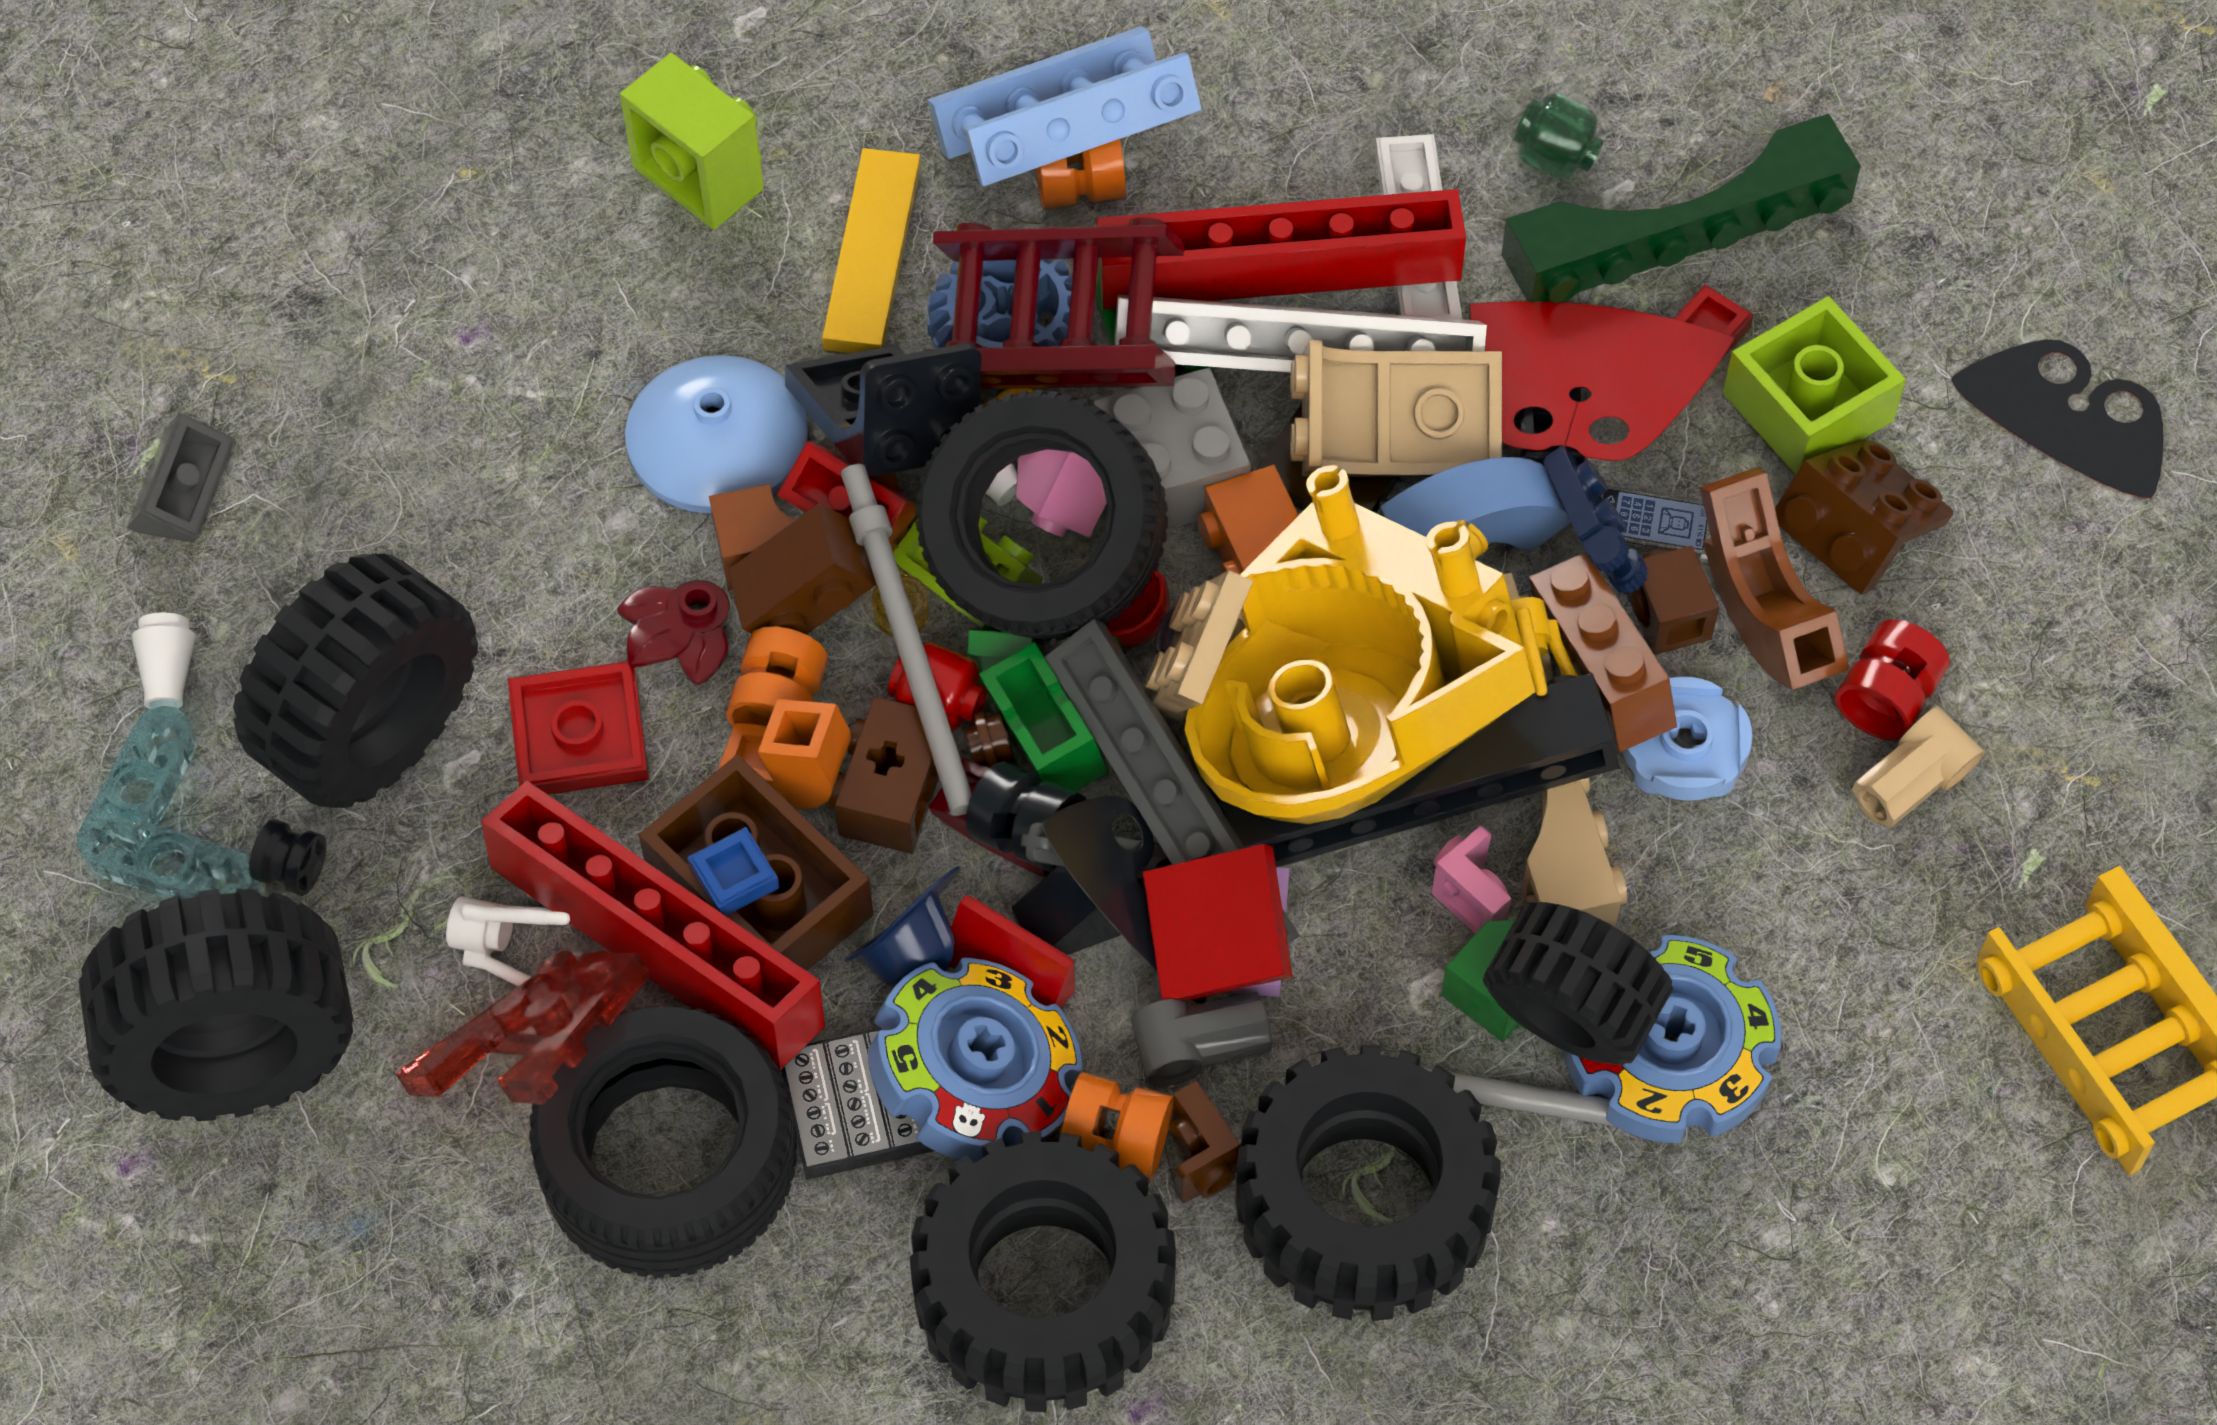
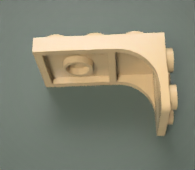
M1309 340L1302 355H1295L1294 362H1291V399H1302V418H1295L1294 424H1291L1290 458L1291 461H1302V476H1310L1318 468L1334 465L1338 467L1339 472L1342 469L1345 470L1348 477H1431L1466 463L1491 458H1502L1501 351L1345 350L1322 346V340Z
M1228 570L1209 581L1205 580L1198 587L1194 586L1190 594L1183 592L1169 622V628L1176 630L1172 642L1165 653L1161 651L1157 653L1144 683V687L1151 689L1150 697L1161 714L1185 724L1188 709L1203 704L1226 646L1245 628L1240 612L1253 580Z

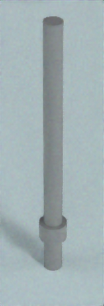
M863 464L850 465L841 471L853 510L849 517V522L856 543L865 547L950 813L953 816L963 815L967 813L972 793L888 539L892 535L893 530L885 507L877 505L865 466Z

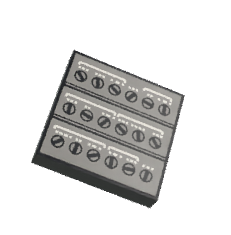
M881 1028L808 1043L782 1068L806 1180L934 1151L916 1139V1135L919 1132V1126L916 1121L907 1115L893 1117L877 1094L869 1071L868 1048L878 1032L882 1030Z

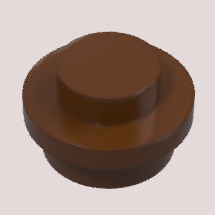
M984 711L974 713L976 726L965 729L974 762L980 765L988 763L989 768L1000 762H1014L1012 746L1001 713L985 716Z

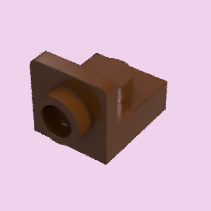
M1195 1081L1174 1093L1173 1121L1169 1123L1175 1142L1183 1154L1190 1158L1175 1169V1192L1182 1203L1191 1200L1199 1194L1202 1198L1212 1197L1228 1187L1236 1177L1238 1149L1241 1147L1240 1142L1202 1087Z

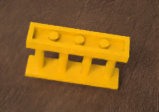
M2119 865L2098 876L2084 906L2087 909L2086 915L2018 950L2014 948L2001 928L1997 927L1988 932L1976 962L1979 975L1985 987L1994 996L2002 997L2093 1125L2095 1139L2102 1151L2112 1159L2117 1158L2130 1176L2142 1168L2155 1144L2149 1135L2150 1132L2217 1098V995ZM2100 937L2103 940L2110 941L2126 962V966L2055 1003L2032 973ZM2137 990L2148 993L2164 1014V1020L2092 1056L2071 1025ZM2177 1043L2187 1046L2204 1068V1073L2132 1111L2110 1081V1078Z

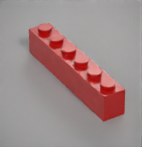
M1458 189L1097 218V226H1128L1130 219L1139 217L1158 219L1163 221L1185 244L1184 256H1157L1154 297L1217 301L1461 281L1466 232ZM1132 257L1098 258L1103 310L1116 309L1117 294L1129 295Z
M529 781L524 782L481 820L492 870L551 911L568 913L570 916L569 923L693 1010L699 1008L707 1010L708 1014L716 1013L722 1016L723 1020L729 1019L737 1023L738 1028L743 1027L749 1032L750 1037L756 1038L761 1043L762 1048L768 1051L771 1061L775 1062L779 1070L787 1065L825 1028L819 979Z

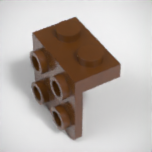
M1858 440L1805 460L1775 507L1778 525L1860 595L1875 588L1904 542L1945 526L1953 516V510L1942 501L1941 493L1933 485L1924 480L1915 479L1896 463L1894 454L1888 448L1877 442Z

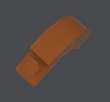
M1753 468L1699 487L1711 535L1710 539L1703 541L1709 566L1728 615L1758 664L1774 680L1791 690L1850 670L1837 610L1820 603L1808 593L1797 577L1787 556L1778 525L1767 472L1759 468Z

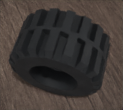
M1530 902L1522 907L1484 973L1483 978L1485 987L1499 1006L1516 1022L1533 1034L1576 1056L1614 1065H1625V1063L1630 1064L1634 1061L1673 991L1672 980L1661 964L1633 938L1609 923L1586 912L1548 902Z

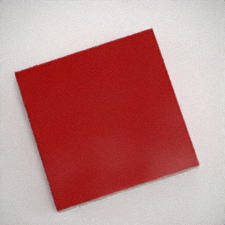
M628 661L507 678L519 787L524 782L529 781L550 795L649 780L636 670L628 665Z
M1260 844L1143 872L1161 1000L1176 999L1187 1001L1293 977L1272 846Z

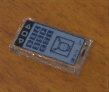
M1607 485L1608 490L1601 494L1602 499L1607 498L1623 519L1627 529L1622 534L1628 548H1635L1644 556L1657 549L1673 551L1693 546L1701 566L1710 567L1703 544L1704 540L1711 538L1703 501Z

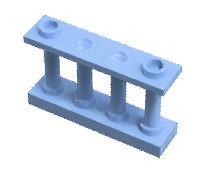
M1142 26L927 99L942 154L951 159L971 152L979 184L983 187L1202 110L1189 55L1183 52L1156 61L1150 32Z

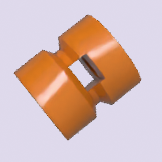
M1120 139L1035 168L1043 210L1075 206L1080 196H1086L1092 204L1124 200L1126 198L1125 170ZM1073 163H1079L1080 170L1075 168L1068 169V166Z
M775 626L762 627L753 631L748 639L740 665L742 676L734 684L726 710L729 724L734 727L735 722L768 725L777 699L814 702L813 696L820 690L827 667V651L812 637L793 629Z
M1082 1072L1079 1074L1071 1093L1061 1132L1082 1136V1148L1093 1152L1096 1145L1100 1143L1119 1153V1168L1122 1171L1128 1165H1135L1151 1182L1158 1170L1170 1128L1169 1123L1173 1113L1174 1096L1141 1087H1136L1129 1095L1124 1094L1118 1081ZM1108 1111L1120 1113L1113 1140L1102 1137Z

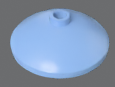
M729 355L705 356L687 360L674 365L656 376L645 386L634 401L629 411L625 428L628 458L640 482L652 494L672 506L691 512L712 514L709 496L765 484H770L772 495L776 494L782 487L809 436L806 411L785 387V378L774 369L755 360ZM713 408L721 409L715 413L705 412L706 410Z

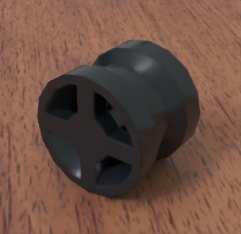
M274 818L269 820L260 830L251 851L249 860L251 879L265 884L276 880L284 883L287 891L300 896L306 895L315 885L324 865L327 844L325 836L310 830L298 834L292 832L290 825L286 822Z

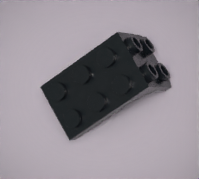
M971 343L905 354L898 345L785 365V387L850 465L863 464L868 477L925 467L927 460L931 461L933 457L931 453L934 448L939 447L942 443L940 440L943 435H948L951 432L950 427L956 422L959 424L962 421V417L968 412L970 414L975 412L974 408L978 407L980 402L982 356L979 350Z

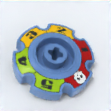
M1663 935L1659 949L1650 953L1670 976L1673 991L1634 1061L1630 1064L1614 1065L1587 1060L1564 1051V1056L1569 1074L1580 1094H1598L1610 1099L1606 1113V1120L1640 1138L1656 1142L1680 1143L1682 1142L1686 1127L1700 1126L1707 1131L1709 1136L1715 1137L1733 1129L1755 1111L1764 1099L1772 1079L1771 1074L1764 1070L1761 1065H1772L1776 1062L1781 1048V1026L1775 1004L1762 981L1744 982L1733 974L1737 958L1734 955L1700 939L1678 935ZM1666 1034L1678 1037V1041L1674 1042L1665 1039Z
M962 958L953 973L945 972L936 963L931 962L906 975L893 988L874 1019L875 1024L882 1030L878 1032L868 1048V1064L877 1094L893 1117L907 1115L913 1118L919 1126L916 1139L938 1153L958 1160L963 1156H967L975 1163L983 1158L982 1145L1001 1138L1005 1147L1021 1144L1020 1133L1041 1131V1142H1048L1064 1122L1072 1093L1068 1088L1071 1087L1082 1071L1080 1047L1073 1028L1057 1004L1045 1006L1038 1003L1031 994V988L1034 984L1024 975L1003 965L975 958Z

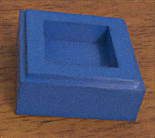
M747 827L687 857L691 871L711 904L725 916L779 889L777 875Z

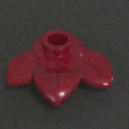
M693 580L681 584L676 589L661 586L645 587L630 594L617 608L618 614L623 619L634 624L627 637L626 648L628 665L632 668L652 665L678 657L685 675L692 683L699 686L709 680L726 659L729 651L728 641L722 628L729 619L730 604L724 590L712 582ZM695 604L707 605V607L702 610H693L689 608V606Z

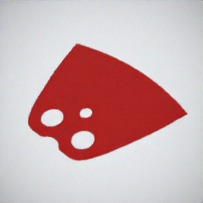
M1530 301L1470 304V320H1477L1487 325L1485 351L1502 352V443L1514 448L1535 451L1547 450L1550 447L1563 445L1564 447L1577 450L1586 458L1607 461L1629 459L1656 440L1703 387L1735 340L1734 337L1691 323L1607 306L1540 301L1534 303ZM1583 387L1591 392V396L1584 402H1577L1569 397V393L1574 388ZM1539 407L1551 414L1553 423L1544 432L1528 434L1516 428L1514 417L1522 409ZM1614 417L1621 419L1627 424L1629 434L1619 443L1603 444L1591 437L1589 428L1598 419Z

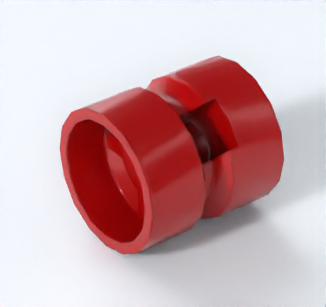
M1885 620L1878 624L1859 655L1860 661L1853 664L1834 695L1836 706L1844 718L1866 734L1882 740H1900L1914 725L1926 705L1925 699L1931 697L1950 665L1949 654L1936 637L1920 626L1904 620Z

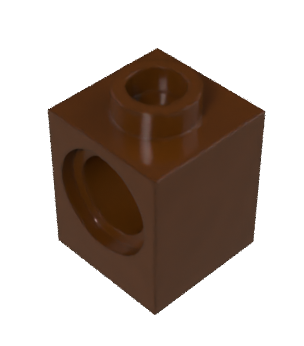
M1693 546L1673 551L1657 549L1644 555L1643 559L1649 573L1646 577L1647 581L1643 583L1644 586H1641L1638 591L1635 590L1632 594L1626 593L1652 653L1656 655L1712 640L1719 605Z

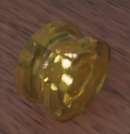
M900 574L907 597L912 602V612L920 632L927 624L930 614L927 589L914 576ZM876 586L872 595L875 623L882 632L893 637L879 590Z

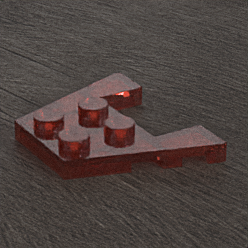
M605 950L597 952L561 951L544 961L538 968L537 974L411 1061L395 1075L409 1095L440 1097L489 1053L525 1055L503 1074L497 1082L511 1102L545 1104L559 1088L552 1078L554 1073L563 1062L566 1063L568 1068L576 1067L588 1053V1049L582 1042V1039L597 1021L602 1028L610 1026L651 973L638 953H607Z

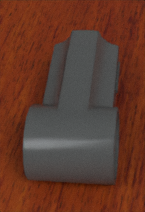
M1258 992L1190 1007L1182 1000H1160L1138 1009L1130 1019L1146 1079L1153 1086L1165 1087L1184 1083L1198 1076L1205 1066L1271 1052L1272 1049L1269 1019L1263 999L1261 1000Z

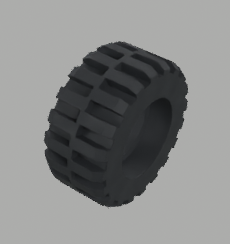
M360 554L349 558L348 563L337 562L324 571V576L318 581H309L298 591L300 596L290 606L285 604L275 616L276 623L268 634H262L253 649L256 654L251 664L245 665L239 679L242 690L235 694L233 709L236 718L233 721L243 750L302 797L319 807H352L355 802H366L376 797L377 790L382 787L389 788L400 780L401 773L409 766L414 767L425 755L424 750L433 739L437 740L447 727L444 723L451 712L458 709L464 697L462 694L464 685L471 681L474 671L472 658L477 656L478 642L475 636L477 632L470 612L465 609L463 604L394 555Z
M237 888L235 893L219 894L218 889L198 891L199 896L181 900L178 895L161 900L158 908L148 912L142 908L127 916L123 927L113 926L101 937L96 947H93L81 969L82 976L79 979V994L89 1064L94 1078L100 1082L101 1087L119 1103L124 1102L130 1109L145 1115L150 1111H155L161 1119L179 1121L182 1116L195 1117L197 1121H213L219 1115L234 1113L236 1118L254 1114L255 1108L265 1105L273 1108L288 1102L291 1094L297 1091L305 1093L316 1086L321 1078V1073L329 1075L339 1063L351 1041L354 1019L338 938L332 927L303 903L296 906V903L289 897L274 892L269 897L261 896L256 889Z
M1361 1044L1360 1054L1345 1056L1343 1047H1337L1322 1051L1321 1062L1318 1065L1312 1067L1308 1060L1302 1059L1287 1068L1285 1086L1279 1081L1271 1082L1259 1096L1258 1110L1249 1112L1242 1129L1241 1147L1238 1149L1235 1204L1238 1222L1244 1224V1242L1251 1256L1258 1259L1265 1257L1264 1274L1278 1288L1283 1287L1288 1281L1295 1285V1301L1310 1309L1315 1308L1318 1300L1332 1304V1316L1352 1320L1353 1309L1371 1310L1372 1321L1393 1319L1395 1306L1406 1304L1408 1311L1414 1314L1431 1306L1435 1289L1443 1295H1449L1463 1282L1465 1268H1474L1484 1251L1487 1234L1491 1232L1501 1180V1160L1495 1157L1497 1139L1492 1124L1485 1120L1479 1122L1482 1106L1471 1091L1464 1089L1457 1094L1453 1090L1455 1076L1440 1065H1435L1431 1072L1420 1067L1421 1055L1403 1049L1400 1050L1398 1058L1381 1055L1382 1045ZM1348 1140H1375L1397 1147L1413 1158L1429 1179L1431 1195L1429 1201L1419 1211L1402 1221L1384 1226H1360L1335 1218L1319 1207L1307 1193L1302 1183V1173L1306 1164L1327 1147Z
M1041 1131L1020 1133L1021 1144L1005 1147L1001 1138L982 1145L983 1158L975 1163L969 1157L963 1156L948 1169L950 1186L947 1187L943 1183H936L925 1198L926 1216L923 1215L916 1218L911 1236L913 1255L910 1256V1269L915 1310L920 1329L926 1330L929 1349L939 1363L951 1362L952 1378L967 1390L973 1389L980 1382L985 1385L986 1400L1004 1407L1008 1405L1010 1397L1013 1396L1025 1399V1410L1029 1412H1046V1401L1064 1399L1066 1409L1071 1410L1086 1406L1087 1392L1099 1388L1102 1395L1108 1397L1124 1387V1371L1130 1369L1133 1373H1140L1152 1359V1343L1163 1341L1170 1324V1307L1174 1304L1176 1246L1174 1231L1168 1229V1211L1161 1196L1153 1193L1148 1195V1178L1135 1165H1128L1123 1171L1119 1168V1153L1102 1143L1097 1144L1093 1152L1082 1148V1136L1063 1132L1060 1134L1059 1142H1041ZM1056 1226L1077 1232L1093 1242L1108 1260L1109 1278L1102 1290L1090 1302L1073 1312L1050 1318L1027 1317L1001 1307L988 1297L980 1287L978 1270L986 1254L999 1241L1014 1232L1029 1227Z

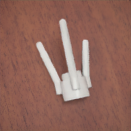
M462 896L456 899L447 921L446 941L449 947L464 950V966L484 969L574 1015L580 1016L584 1013L585 1007L582 1003L491 957V953L494 950L504 951L511 938L513 923L567 925L570 922L568 913L551 911L547 907L503 905Z

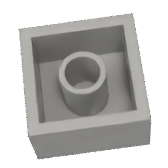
M1210 367L1174 377V386L1138 387L1093 400V405L1095 404L1126 427L1145 448L1149 457L1152 458L1156 466L1155 468L1162 479L1160 483L1165 489V501L1168 507V511L1165 512L1166 517H1168V527L1166 529L1197 520L1198 514L1204 512L1206 486L1251 471V464Z

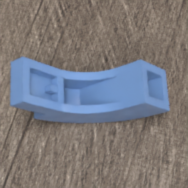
M1515 457L1484 459L1450 468L1418 482L1380 506L1387 519L1425 537L1436 525L1444 522L1465 520L1467 526L1470 523L1476 526L1485 536L1488 543H1507L1529 553L1571 523L1545 465L1533 460Z

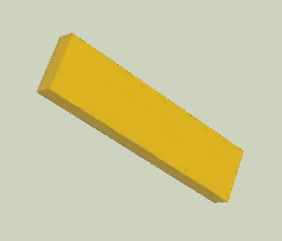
M862 148L822 335L824 351L855 353L885 347L921 170L920 154Z

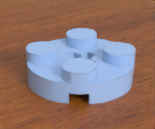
M1695 677L1669 678L1677 728L1622 751L1626 764L1633 772L1634 782L1639 789L1646 793H1659L1662 796L1677 800L1692 801L1712 796H1724L1733 789L1736 779L1746 767L1752 745L1750 719L1739 703L1736 708L1730 700L1722 696L1723 689L1716 684ZM1680 728L1691 729L1692 737L1697 740H1703V744L1695 745L1693 749H1686L1675 744L1671 738L1677 737Z

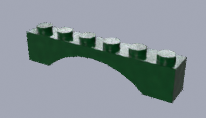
M1828 113L1776 130L1764 151L1744 172L1719 189L1688 202L1658 209L1618 211L1588 208L1559 201L1507 218L1501 255L1526 301L1531 303L1537 301L1564 302L1579 292L1603 284H1618L1633 274L1657 266H1672L1687 256L1711 248H1727L1739 239L1766 230L1778 231L1787 227L1793 221L1820 212L1824 214L1835 212L1847 203L1852 202L1861 165Z

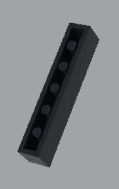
M1593 673L1579 677L1564 675L1546 683L1548 691L1544 696H1538L1536 693L1532 694L1376 803L1343 818L1302 824L1255 815L1221 799L1220 803L1223 814L1245 848L1260 844L1272 846L1276 867H1280L1617 770L1620 767L1612 732Z

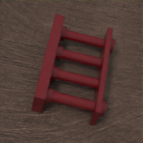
M1139 217L1130 219L1128 226L995 230L984 224L961 223L956 225L955 231H934L933 244L954 262H959L952 341L946 342L945 347L971 343L979 350L982 356L980 389L1174 386L1176 362L1155 341L1150 339L1157 256H1184L1185 247L1181 239L1163 221ZM1132 257L1126 337L1119 340V345L1097 346V343L1092 341L1098 258ZM1042 259H1074L1067 338L1061 340L1060 346L1039 347V344L1034 342L1040 261ZM1016 260L1009 340L1003 341L1002 347L982 348L980 344L976 343L983 261Z

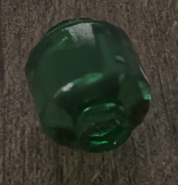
M1555 93L1545 96L1541 102L1532 98L1512 136V140L1519 144L1517 155L1523 163L1557 180L1570 178L1577 168L1588 172L1604 140L1594 136L1598 127L1596 114Z

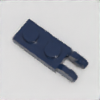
M1562 445L1547 455L1543 462L1574 530L1593 565L1600 572L1606 573L1610 580L1609 582L1619 593L1623 592L1625 595L1626 593L1632 594L1633 591H1638L1641 586H1644L1643 583L1647 581L1646 577L1649 573L1647 572L1648 568L1645 566L1646 563L1642 555L1635 548H1628L1622 534L1627 528L1618 511L1607 498L1602 499L1601 494L1606 492L1608 487L1598 470L1588 459L1579 464Z

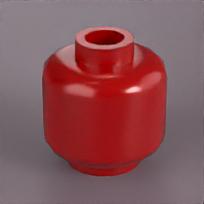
M932 642L923 643L945 713L948 714L950 729L953 733L962 725L964 720L972 723L975 722L974 713L980 712L984 706L987 690L985 686L979 684V665L976 660ZM899 657L889 680L888 696L893 697L895 702L916 706L901 658Z

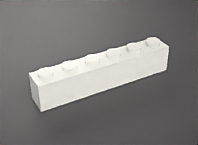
M1117 294L1114 345H1119V340L1126 337L1129 295ZM1154 297L1150 339L1155 341L1176 362L1175 364L1291 373V362H1294L1295 355H1302L1309 340H1322V346L1345 350L1485 351L1487 325L1477 320Z

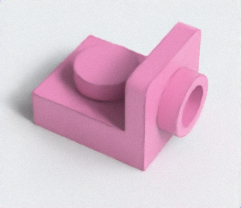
M1479 826L1465 839L1460 835L1452 838L1439 851L1434 860L1436 869L1431 892L1435 898L1475 934L1487 921L1507 920L1512 900L1508 895L1505 885L1498 876L1488 869L1480 870L1486 863L1491 840V833L1483 826Z

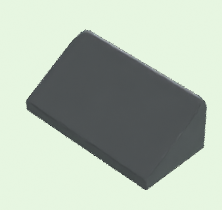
M179 412L163 434L127 528L138 533L194 543L198 537L235 438Z

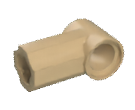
M1937 706L1922 716L1904 734L1895 750L1855 782L1852 792L1859 802V808L1875 824H1883L1890 829L1935 791L1940 789L1942 792H1945L1961 781L1980 762L1985 751L1940 706Z

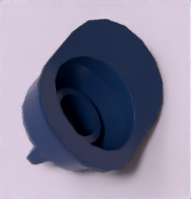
M956 866L946 873L902 912L888 928L845 957L844 961L848 962L858 957L888 986H896L910 972L931 962L936 963L941 970L946 971L950 967L955 953V937L940 901L939 894L957 876L961 868Z

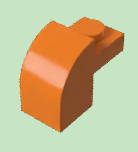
M777 699L768 725L735 722L718 769L738 754L796 810L816 808L825 804L831 797L850 744L851 733L837 704Z

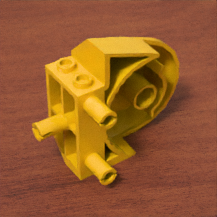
M1334 465L1318 468L1310 474L1306 487L1313 502L1240 574L1253 580L1240 612L1245 628L1226 646L1203 704L1188 709L1184 728L1201 778L1222 801L1255 815L1302 824L1343 818L1376 803L1536 692L1504 574L1476 561V558L1483 555L1488 549V542L1482 532L1470 523L1467 526L1465 520H1458L1457 522H1444L1436 525L1425 537L1355 504L1349 488V479L1346 471L1342 469L1339 472L1338 467Z

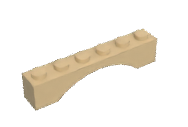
M1512 573L1504 574L1510 600L1529 597L1527 594L1519 596ZM1548 653L1541 658L1546 683L1553 679L1552 664ZM1589 778L1540 791L1542 801L1541 829L1526 862L1521 889L1525 904L1530 902H1548L1568 906L1593 915L1616 927L1620 907L1627 904V888L1620 867H1610L1604 849L1608 847V832L1604 817L1600 810L1591 811L1586 796L1590 789Z

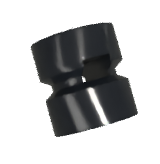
M1000 762L988 769L977 783L966 813V829L970 838L1004 853L1014 852L1016 858L1051 873L1057 866L1028 860L1026 857V847L1021 845L1022 834H1028L1033 823H1043L1044 820L1057 811L1087 799L1076 791L1052 781L1042 782L1040 777L1009 763Z

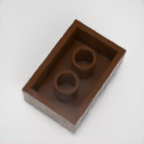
M737 754L638 834L644 861L713 907L691 871L687 857L747 827L777 875L779 889L736 910L726 917L808 971L874 915L870 881L863 872Z

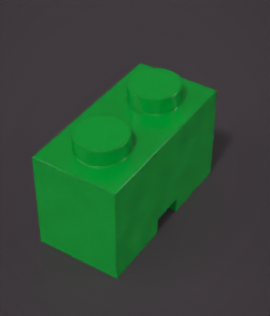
M1035 642L979 673L998 713H1001L1007 729L1034 774L1040 777L1042 782L1052 781L1077 791L1108 773L1093 736L1071 700L1066 696L1058 679Z

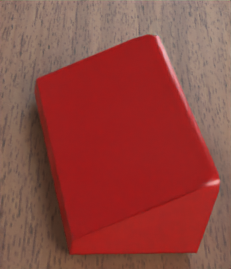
M807 441L777 496L805 513L820 503L849 518L853 510L841 471L850 466V463L830 449ZM869 477L877 505L885 507L893 530L892 535L888 538L891 545L916 516L915 510L918 503L879 479Z
M965 895L958 905L951 926L955 937V953L950 967L955 969L962 958L987 960L1003 965L1024 975L1033 982L1031 994L1038 1003L1045 1006L1057 1004L1062 1009L1075 992L1073 958L972 896L968 897Z

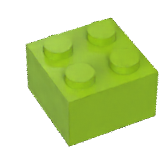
M670 52L619 93L632 167L711 229H717L764 189L761 168L762 156L759 151L756 130L757 118L753 110L741 98L736 96L731 98L715 86L708 74L699 66H689Z
M1827 296L1733 350L1723 394L1796 475L1805 460L1855 441L1863 440L1895 420L1906 378L1831 297Z

